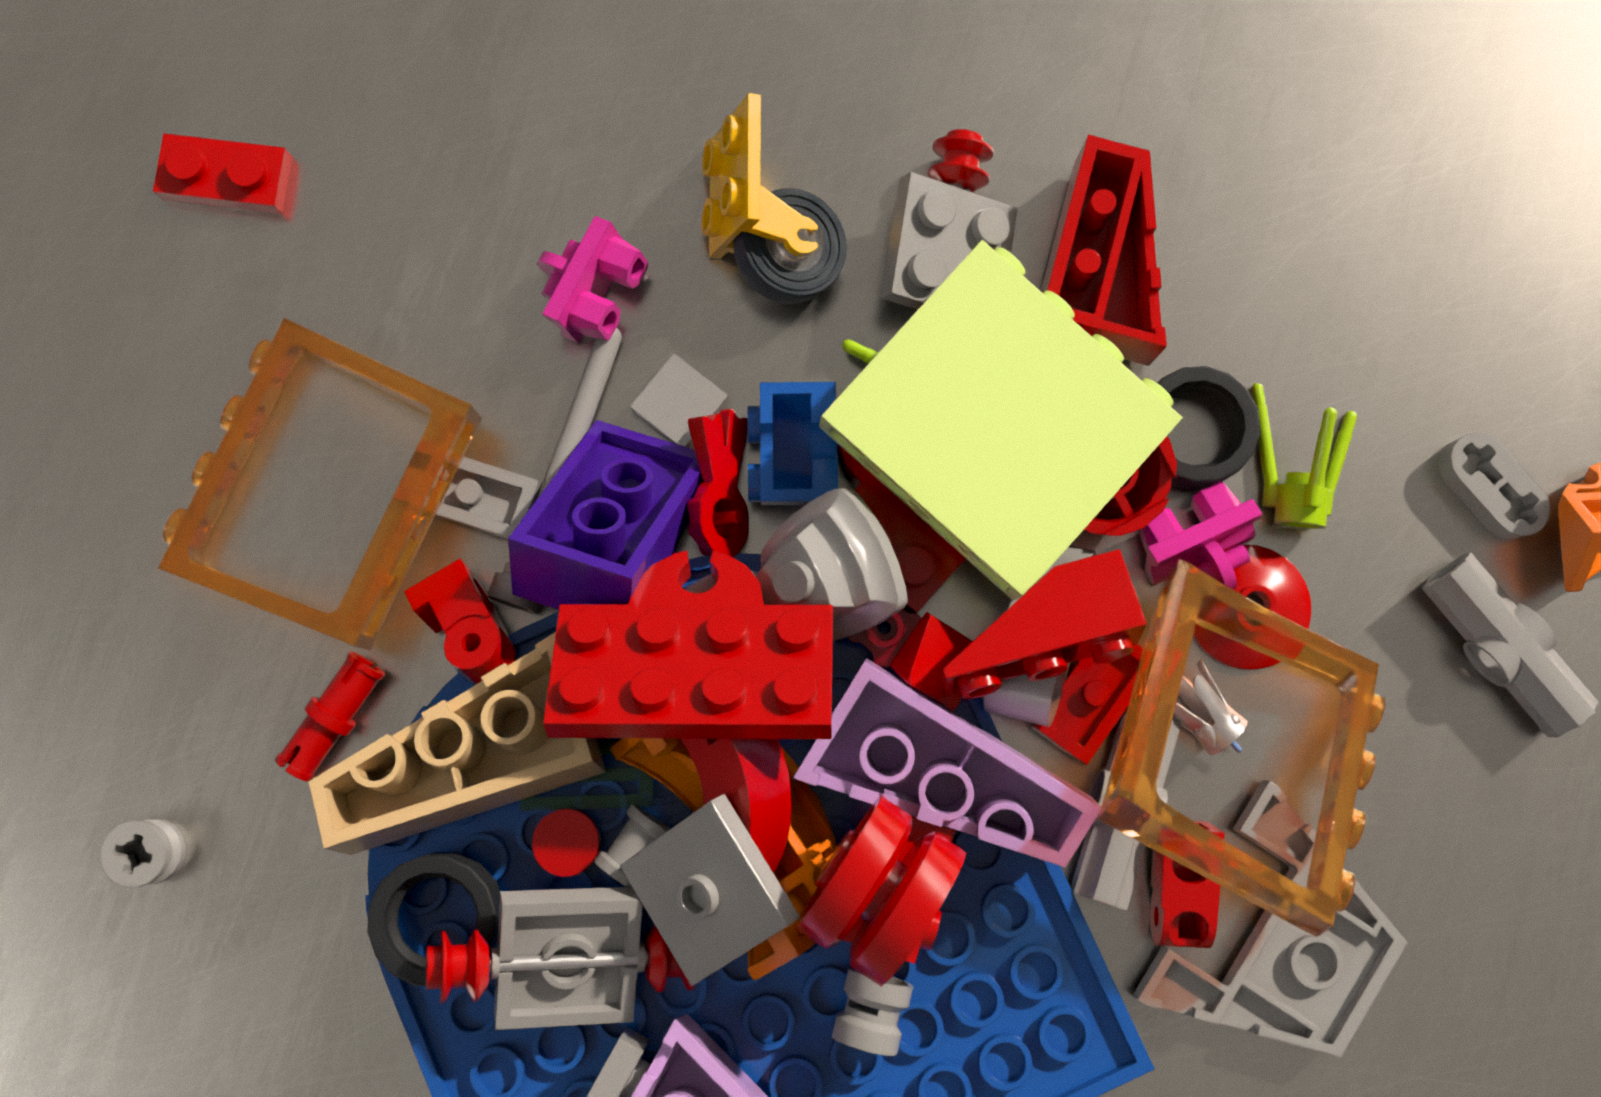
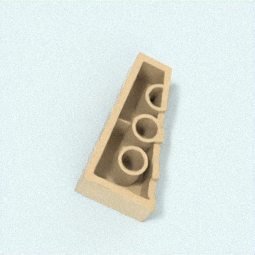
M556 632L535 644L536 649L510 665L504 663L481 677L483 681L448 702L442 700L422 712V718L392 736L386 734L308 781L323 848L353 855L605 773L606 770L597 738L547 737L543 720Z

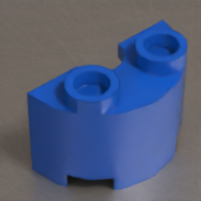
M760 382V406H748L747 409L748 443H760V464H748V502H761V505H806L826 492L839 488L837 443L819 427L822 414L836 400V382Z

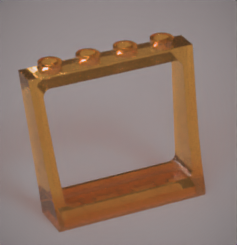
M284 318L273 341L264 339L255 347L249 361V372L254 374L255 377L245 396L235 395L225 406L220 426L227 432L217 452L207 451L195 465L191 480L192 484L197 486L198 489L188 509L178 508L168 519L162 538L164 542L170 545L158 569L278 615L354 647L371 650L482 417L471 404L426 385ZM307 355L313 356L431 414L425 432L338 609L332 613H327L209 567L201 559L202 550L295 364L301 357Z
M1179 559L1158 592L1098 820L1305 932L1318 937L1333 927L1336 911L1342 912L1347 907L1355 886L1354 873L1344 870L1343 867L1346 850H1352L1356 847L1365 827V813L1355 809L1354 804L1357 789L1363 790L1367 786L1375 768V754L1364 750L1367 732L1372 733L1376 730L1385 709V698L1374 694L1379 664L1261 606L1192 564ZM1196 624L1336 686L1341 694L1340 709L1306 889L1184 816L1161 800L1157 793L1156 782Z

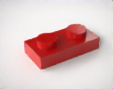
M163 133L153 192L163 201L283 215L292 156L285 147Z
M1137 644L1133 645L1134 651L1131 654L1112 662L1096 664L1093 657L1076 661L1067 673L1052 725L1046 727L1032 723L1030 728L1080 764L1088 765L1160 659Z

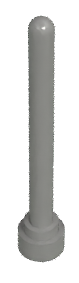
M618 328L615 329L610 340L595 339L536 500L590 428L622 340V335ZM506 562L502 573L495 572L487 597L522 611L536 613L539 603L512 594L510 563Z

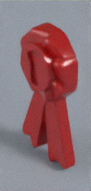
M731 408L721 410L718 414L688 419L690 435L704 481L699 484L694 498L687 502L690 522L688 533L699 545L702 555L711 556L713 550L726 553L731 557L736 556L746 543L749 535L748 507L737 488L748 422L746 417L738 418L735 411Z

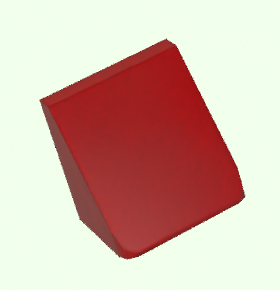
M926 612L890 666L906 683L948 709L955 711L962 699V694L960 692L944 696L942 690L943 668L970 645L973 640L929 612Z

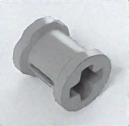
M632 804L626 813L630 819L608 851H600L594 859L597 866L625 887H632L620 864L671 829L658 818L635 804Z

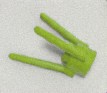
M1255 383L1251 386V395L1258 408L1261 431L1258 447L1264 480L1262 507L1276 508L1274 523L1296 528L1324 529L1326 528L1327 516H1331L1334 492L1351 442L1357 414L1354 411H1348L1344 415L1329 459L1337 411L1332 407L1325 409L1320 432H1318L1310 473L1288 472L1286 473L1285 484H1279L1264 389L1260 383Z

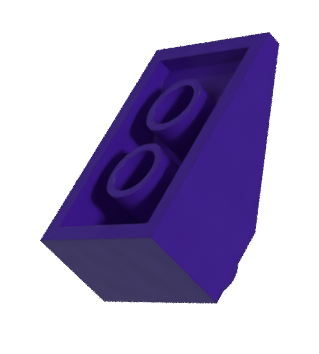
M596 420L508 538L512 594L558 610L560 604H628L630 596L633 595L647 569L658 561L674 554L689 518L687 502L694 498L699 484L704 482L695 450Z

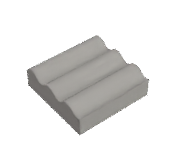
M673 353L633 401L630 409L672 443L690 448L693 442L688 427V419L717 414L726 405L729 396Z

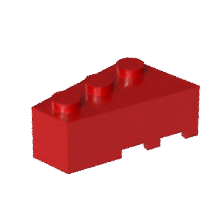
M1088 134L1073 166L1041 292L1044 293L1048 290L1060 296L1072 308L1075 314L1073 320L1089 335L1099 334L1111 341L1121 351L1124 360L1150 366L1167 347L1166 330L1161 324L1159 290L1162 284L1160 267L1157 268L1154 231L1157 229L1150 151Z

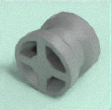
M164 819L128 821L117 825L107 834L101 845L100 863L103 872L111 882L121 887L137 888L147 884H157L174 876L180 870L185 860L187 846L183 834L176 825ZM131 852L138 854V857L142 862L141 865L137 866L138 862L135 860L134 854H131Z

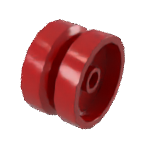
M881 795L867 811L854 831L850 829L828 860L815 882L817 889L802 912L795 928L823 948L828 949L839 944L860 917L864 919L849 949L850 966L880 987L893 977L924 935L954 885L967 852L937 832L932 831L923 835L901 862L897 860L911 833L912 816Z

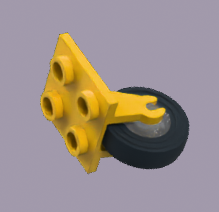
M748 93L731 115H726L722 127L712 139L706 141L703 149L702 173L704 176L710 177V198L706 199L703 206L701 229L704 236H709V258L721 259L727 252L734 253L737 266L743 278L756 292L765 298L785 304L809 301L827 290L838 278L846 258L845 233L835 212L816 195L794 188H783L770 192L760 185L761 95Z

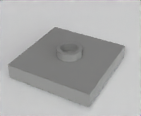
M725 794L711 800L620 864L624 874L691 986L801 918Z

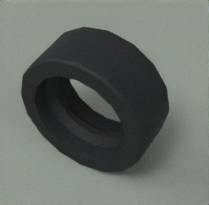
M1208 366L1183 367L1161 378L1157 383L1170 394L1172 399L1182 394L1194 393L1211 399L1224 412L1230 425L1231 434L1227 449L1218 459L1208 464L1190 465L1176 458V478H1172L1171 487L1182 491L1202 490L1219 481H1224L1239 472L1254 454L1261 432L1258 408L1247 388L1229 373Z
M433 852L399 864L380 882L369 905L367 933L375 956L393 976L412 985L426 986V957L414 952L403 940L398 926L399 907L406 893L421 881L429 878H448L462 885L472 896L477 911L475 929L487 941L489 956L491 955V948H495L497 945L500 904L498 883L481 863L462 854Z

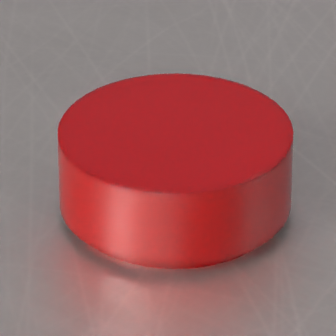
M565 808L551 812L538 823L533 833L532 850L535 859L550 874L560 877L577 875L588 869L600 852L602 843L600 829L595 820L584 811Z

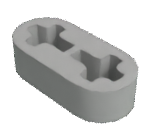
M1482 432L1469 433L1447 444L1441 451L1438 467L1442 479L1480 523L1494 536L1505 540L1523 538L1542 530L1548 522L1551 509L1545 492L1493 436ZM1476 451L1482 460L1477 465L1478 471L1468 474L1462 466L1468 460L1467 454ZM1519 499L1524 505L1519 512L1521 519L1511 522L1505 515L1511 508L1509 501Z

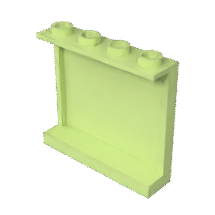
M981 240L822 414L819 427L1010 599L1016 600L1021 598L1040 580L1183 417L1171 407L1174 401L1162 386L1148 378L1140 380L1122 364L1124 356L1111 341L1099 334L1091 336L1073 320L1075 314L1066 301L1054 292L1046 290L1042 293L1024 277L1026 272L1023 265L1013 254L1001 247L992 249L986 242Z

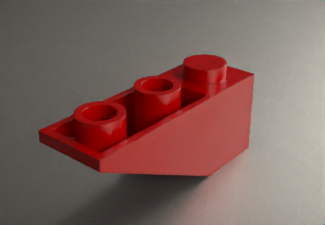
M1117 549L1054 566L943 668L942 690L944 696L961 692L964 699L979 698L999 690L1002 687L1001 681L1027 674L1029 681H1041L1065 672L1068 669L1067 663L1093 657L1094 663L1102 664L1131 654L1134 651L1133 645L1138 644L1147 622L1121 550Z

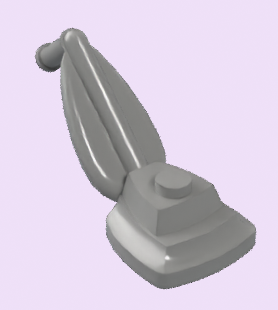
M844 487L828 491L792 514L775 531L763 548L760 571H751L760 582L764 605H833V641L861 633L881 624L900 612L908 602L903 575L890 540L876 516L852 488ZM711 574L683 589L691 593H703L714 587L716 581Z

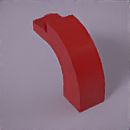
M681 739L700 777L703 806L725 794L774 873L783 856L788 840L792 808L789 773L779 739Z

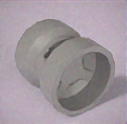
M853 967L848 968L844 984V991L848 999L845 1010L836 1015L832 1038L862 1051L884 1056L897 1055L902 1036L897 1024L900 1012L909 1007L914 988L913 985L892 977L886 984L880 987Z

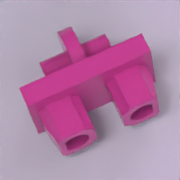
M594 216L580 243L569 240L561 256L543 251L537 261V266L550 276L541 292L545 298L549 299L542 315L561 329L560 334L564 338L580 344L584 335L610 340L620 322L621 310L615 302L604 297L613 281L631 289L639 286L648 269V261L640 250L623 240L610 221Z
M1219 481L1200 490L1192 497L1190 506L1201 523L1183 530L1171 509L1165 508L1146 527L1138 530L1147 553L1144 571L1153 586L1183 573L1187 584L1192 589L1208 581L1222 595L1237 588V580L1233 569L1250 562V556L1243 544L1255 539L1254 522L1261 519L1263 514L1253 498L1240 503L1222 481Z

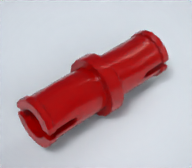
M350 651L346 656L345 662L319 698L311 697L304 707L308 715L282 752L278 753L275 757L277 765L285 767L286 764H289L285 770L287 773L302 781L308 782L312 780L315 776L314 773L341 735L349 736L356 726L353 717L378 681L383 679L385 672L377 666L373 669V662Z

